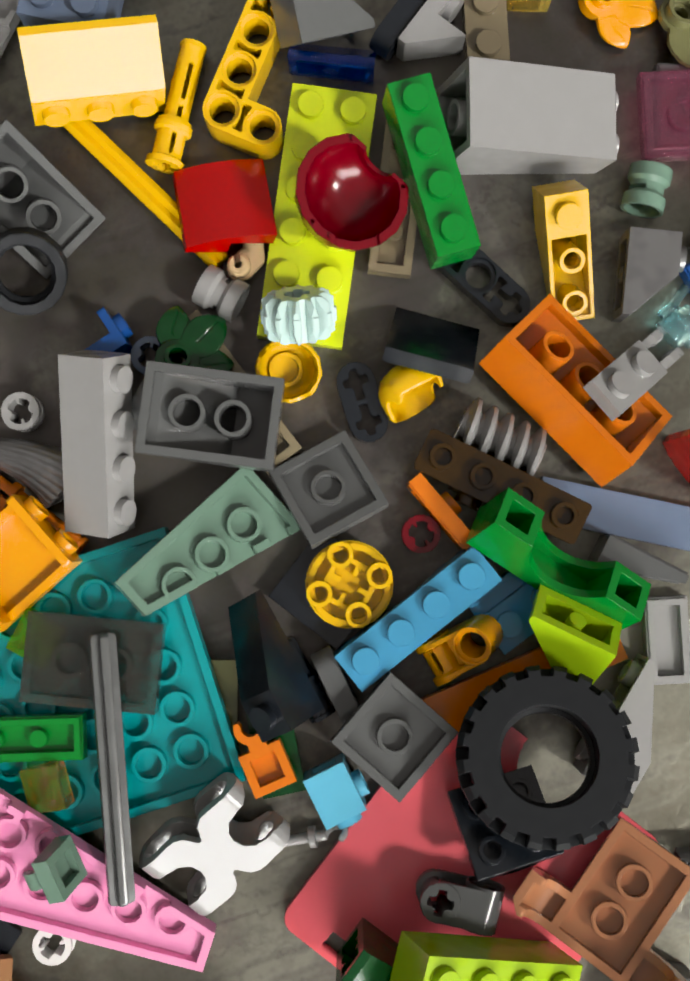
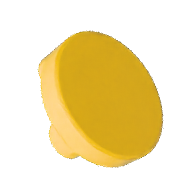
M354 540L335 542L322 549L310 563L305 580L306 596L314 612L325 622L345 629L363 628L378 619L388 607L393 594L392 571L384 556L372 546Z

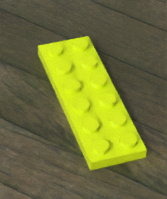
M292 83L274 209L277 236L274 242L269 244L262 298L272 290H281L283 286L294 287L298 284L300 286L314 285L316 288L323 287L329 290V293L334 297V305L337 308L336 330L326 340H317L311 346L342 350L356 251L350 252L327 246L317 240L307 230L294 200L298 168L307 152L327 137L346 133L353 134L367 147L366 153L369 158L377 94ZM259 314L256 336L258 339L268 340L267 335L264 334V327L261 324Z

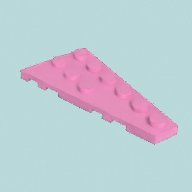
M0 788V920L203 973L215 935L216 923L205 916L197 914L189 906L135 872V901L124 907L111 906L108 903L105 853ZM70 834L88 874L65 902L49 904L43 889L30 891L23 873L33 870L31 863L55 837Z

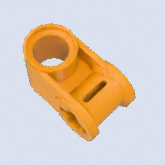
M479 614L449 629L446 628L437 632L415 651L417 654H423L435 675L433 682L438 687L487 661L500 646L503 640V630L495 618L490 615ZM470 632L479 634L484 639L486 646L477 645L472 640Z

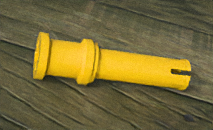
M183 38L180 41V50L164 114L159 115L155 119L154 129L157 133L152 152L148 153L145 159V163L152 169L171 175L175 171L184 169L181 159L185 142L191 139L193 132L192 126L188 121L197 91L204 56L207 52L206 45L190 38Z

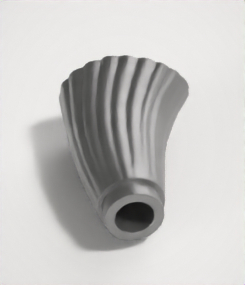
M0 437V470L28 486L38 496L46 509L61 502L64 499L62 448L28 440Z

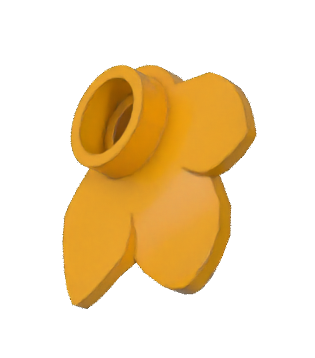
M578 0L582 14L586 18L596 21L601 38L608 44L621 49L627 48L629 44L630 28L646 27L658 19V8L655 0Z

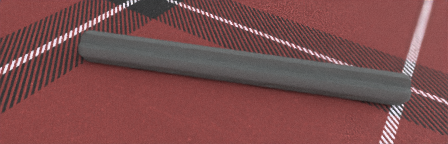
M101 632L90 635L89 652L108 903L111 906L124 907L134 902L136 896L117 641L115 633Z

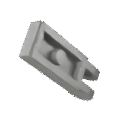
M661 326L642 342L640 340L635 342L582 387L611 421H614L668 373L666 369L684 355V352L678 346L675 349H670L658 361L648 350L650 347L653 348L666 334V331Z

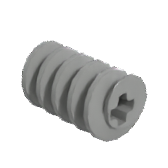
M479 397L476 398L465 409L452 437L457 439L460 436L463 438V442L470 446L477 444L479 445L478 450L486 454L493 452L494 458L503 462L508 459L511 466L517 469L524 467L526 468V473L534 476L547 448L546 430L539 428L530 436L531 424L527 420L520 423L514 429V414L507 413L498 421L499 408L493 405L483 414V400Z

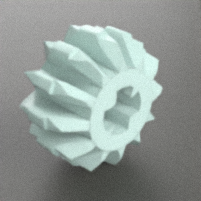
M299 284L294 287L283 286L281 290H272L261 299V324L264 327V334L272 342H280L284 346L289 344L300 346L304 343L315 344L317 340H326L336 330L337 308L334 305V297L329 293V290L323 287L316 288L314 285L300 286Z

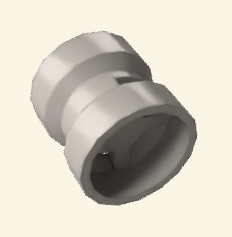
M211 264L205 269L197 282L192 295V303L203 309L209 307L215 309L217 307L218 316L232 323L243 308L251 286L239 278L229 283L230 279L225 276L224 271Z

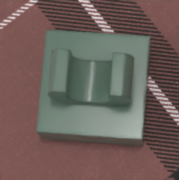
M69 834L55 837L31 863L33 870L25 871L23 876L30 891L43 889L49 904L65 902L88 873Z

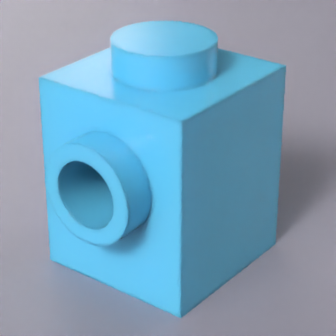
M343 753L304 772L303 783L326 830L336 825L339 829H345L362 818L361 813L367 810L364 796L369 794L370 790L361 771L357 769L352 772Z

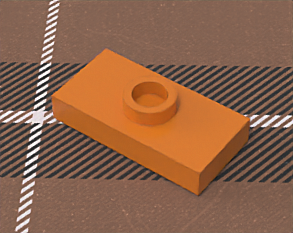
M421 472L407 483V489L438 523L457 548L467 550L470 547L466 543L470 530L457 516L462 512L461 507L447 491L440 495Z

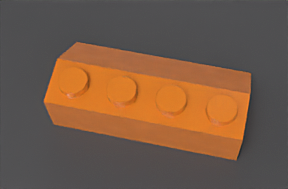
M550 293L478 363L601 488L632 467L673 417L647 391L614 421L609 419L582 387L610 365L615 358Z

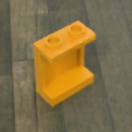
M12 494L5 500L8 506L0 512V633L6 631L83 561L75 552L79 548L77 543L64 530H55L46 519L49 516L47 509L39 500L31 495L27 498L25 495Z

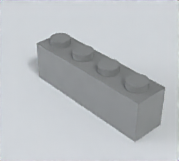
M81 350L58 354L65 531L109 539L134 529L137 513L134 502V474L136 465L133 459V430L135 422L132 415L133 372L131 370V354L97 350Z

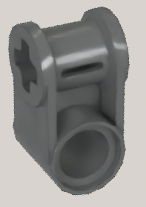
M429 869L419 876L415 892L420 902L422 913L429 921L461 928L478 935L492 936L495 934L505 893L503 885L491 879L477 883L475 876H466L441 869ZM439 890H444L446 895H438ZM438 895L436 901H431L430 896L436 897Z

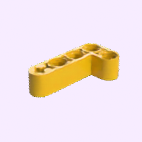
M247 0L204 99L202 111L208 131L213 139L258 159L267 160L279 155L283 149V129L281 118L277 112L257 103V100L278 54L280 43L272 6L270 7L271 16L269 15L267 2L271 3L270 0ZM256 34L268 37L266 41L260 44H253L248 41L250 37ZM244 72L251 75L250 79L245 83L237 84L231 81L237 73ZM222 111H230L235 114L232 120L227 123L221 124L214 121L216 115ZM267 127L275 131L273 136L267 140H258L253 137V134L259 128Z

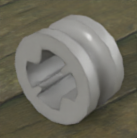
M15 392L8 395L3 401L1 417L9 428L21 432H32L43 423L45 408L37 397L25 392ZM25 401H29L28 410L33 413L29 421L21 419V424L16 422L19 415L14 412L17 404L25 406Z

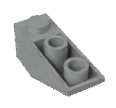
M638 653L634 660L629 659L620 670L617 679L620 684L613 695L616 699L612 701L620 713L625 710L631 721V724L627 725L631 738L637 737L639 752L634 753L635 765L640 766L638 781H634L630 791L632 794L651 764L655 661ZM582 737L574 751V758L576 760L573 766L586 777L589 759L587 747Z

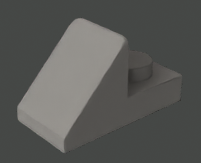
M427 0L398 37L396 57L401 61H411L460 54L463 50L466 36L452 25L451 22L459 13L464 0Z

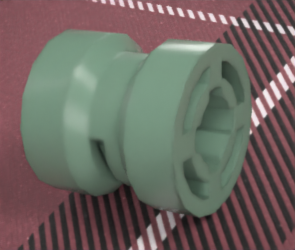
M640 160L632 162L627 175L630 185L629 189L622 195L621 210L641 218L661 217L666 204V200L663 197L664 190L671 184L673 170L669 166L655 161Z

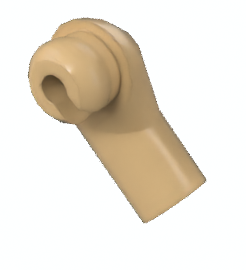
M242 243L243 247L227 261V271L232 279L248 280L264 265L266 259L264 243Z

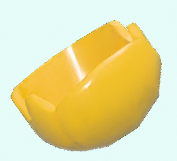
M270 342L261 349L255 363L256 375L284 378L283 402L294 403L312 396L322 377L320 357L309 343H304L300 346L297 344L284 346L280 342Z
M395 365L381 380L378 391L380 404L389 420L393 423H399L429 407L436 399L433 385L436 383L440 388L443 387L442 377Z

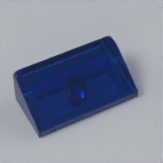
M310 44L297 45L288 49L287 57L289 73L291 75L369 83L374 81L376 53L372 50Z

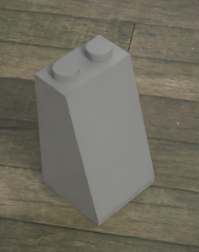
M469 56L436 90L460 175L595 174L617 160L620 146L619 136L616 133V111L619 105V95L616 91L614 73Z

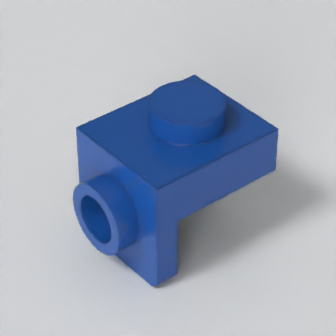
M104 307L96 311L110 333L85 350L131 353L133 345L128 338L134 335L122 315L117 313L112 316Z

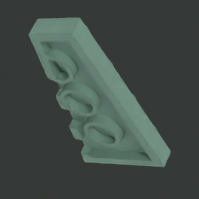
M239 468L113 584L144 617L214 577L230 570L248 558L273 546L282 539L298 532L300 528L291 512L253 470Z

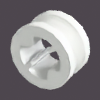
M39 930L34 936L32 950L39 962L48 966H55L63 963L68 958L77 940L61 936L60 945L54 951L47 947L50 940H45V937L51 938L53 934Z

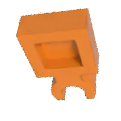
M240 721L233 724L235 738L241 744L247 745L249 751L240 754L238 759L255 799L297 781L296 773L280 737L262 743L257 732L247 734L244 732Z

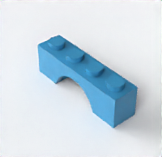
M472 546L467 550H461L439 567L422 585L399 604L365 626L334 651V658L361 692H363L500 583L502 579L481 552Z

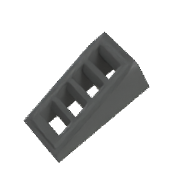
M613 534L600 535L587 560L593 562L618 561L640 577L669 583L686 584L689 578L688 572Z

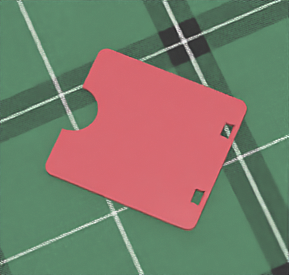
M513 726L506 733L501 747V765L504 773L517 769L520 751L528 739ZM457 734L401 802H398L379 785L366 802L367 810L361 813L362 818L357 823L347 827V838L343 842L336 841L290 901L285 911V924L291 933L335 967L337 951L324 941L333 932L346 941L362 917L397 943H399L401 931L549 941L579 962L582 957L541 925L523 916L520 918L517 916L513 896L533 867L543 870L572 889L612 828L604 830L597 835L598 839L586 845L581 844L571 847L569 850H564V853L560 856L539 862L529 868L508 875L491 878V880L505 887L494 935H478L461 928L429 921L422 913L420 902L415 892L416 882L424 871L441 869L466 876H475L447 796L448 791L461 788L456 764ZM622 811L619 813L618 819L621 816L657 842L651 833ZM439 890L438 895H446L444 890ZM438 895L436 897L430 896L431 901H436Z

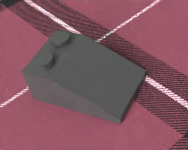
M5 118L0 123V233L15 227H31L43 231L60 245L67 259L106 217ZM27 245L13 247L44 278L47 279L52 274L51 264L41 251Z
M146 360L134 452L274 473L285 380L278 377Z

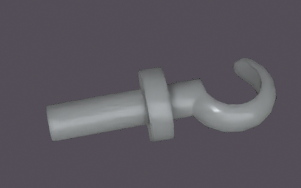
M315 825L308 826L307 832L290 835L285 847L309 843L311 849L318 848V842L328 840L329 834L334 830H342L338 840L343 842L348 836V828L339 829L336 825L328 830L325 827L323 830H317Z

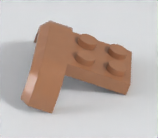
M621 816L572 889L543 870L533 867L513 896L517 916L520 918L523 916L541 925L613 981H687L672 965L654 952L651 946L690 889V866Z

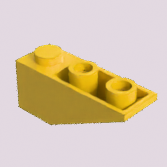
M576 180L532 186L535 232L546 295L550 293L577 321L595 318L588 188Z

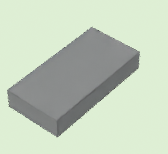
M687 596L648 597L641 620L643 655L655 661L654 685L690 683V631Z

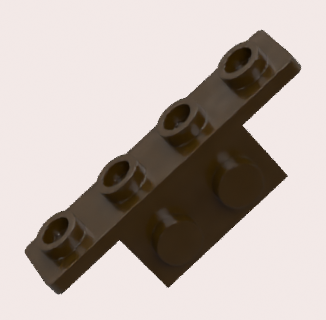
M437 429L430 430L413 465L415 470L448 485L449 490L457 493L454 498L456 502L475 511H478L480 505H485L509 487L545 512L542 519V528L545 533L568 544L576 542L592 509L591 504Z

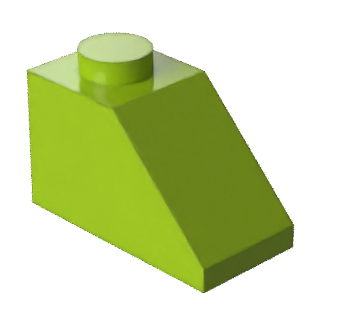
M540 585L536 591L529 617V623L550 667L559 666L567 668V673L576 676L582 673L594 679L593 685L617 656L623 623L544 585Z

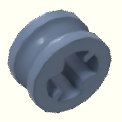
M145 336L139 339L131 349L132 364L143 375H145L146 368L141 363L146 358L143 351L148 347L156 351L157 347L160 346L157 337Z

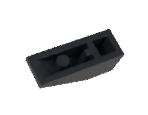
M261 589L228 607L241 704L262 743L292 731L324 709V706Z

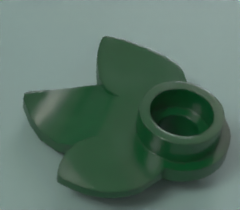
M174 306L168 309L158 321L155 332L160 346L155 354V362L176 364L169 357L179 355L184 357L185 362L178 365L230 371L233 368V361L225 353L219 351L227 334V325L224 318L206 314L190 320L182 308Z

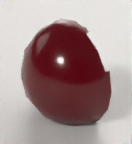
M346 133L327 137L307 152L298 168L294 199L303 224L317 240L327 246L350 252L381 245L394 235L407 214L409 195L407 184L394 172L389 174L378 169L368 158L366 153L367 147L353 134Z

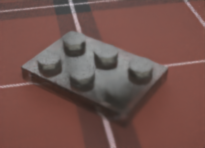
M41 610L28 611L19 702L94 709L89 637L96 633L111 632L115 633L117 641L122 712L155 715L158 711L166 623Z

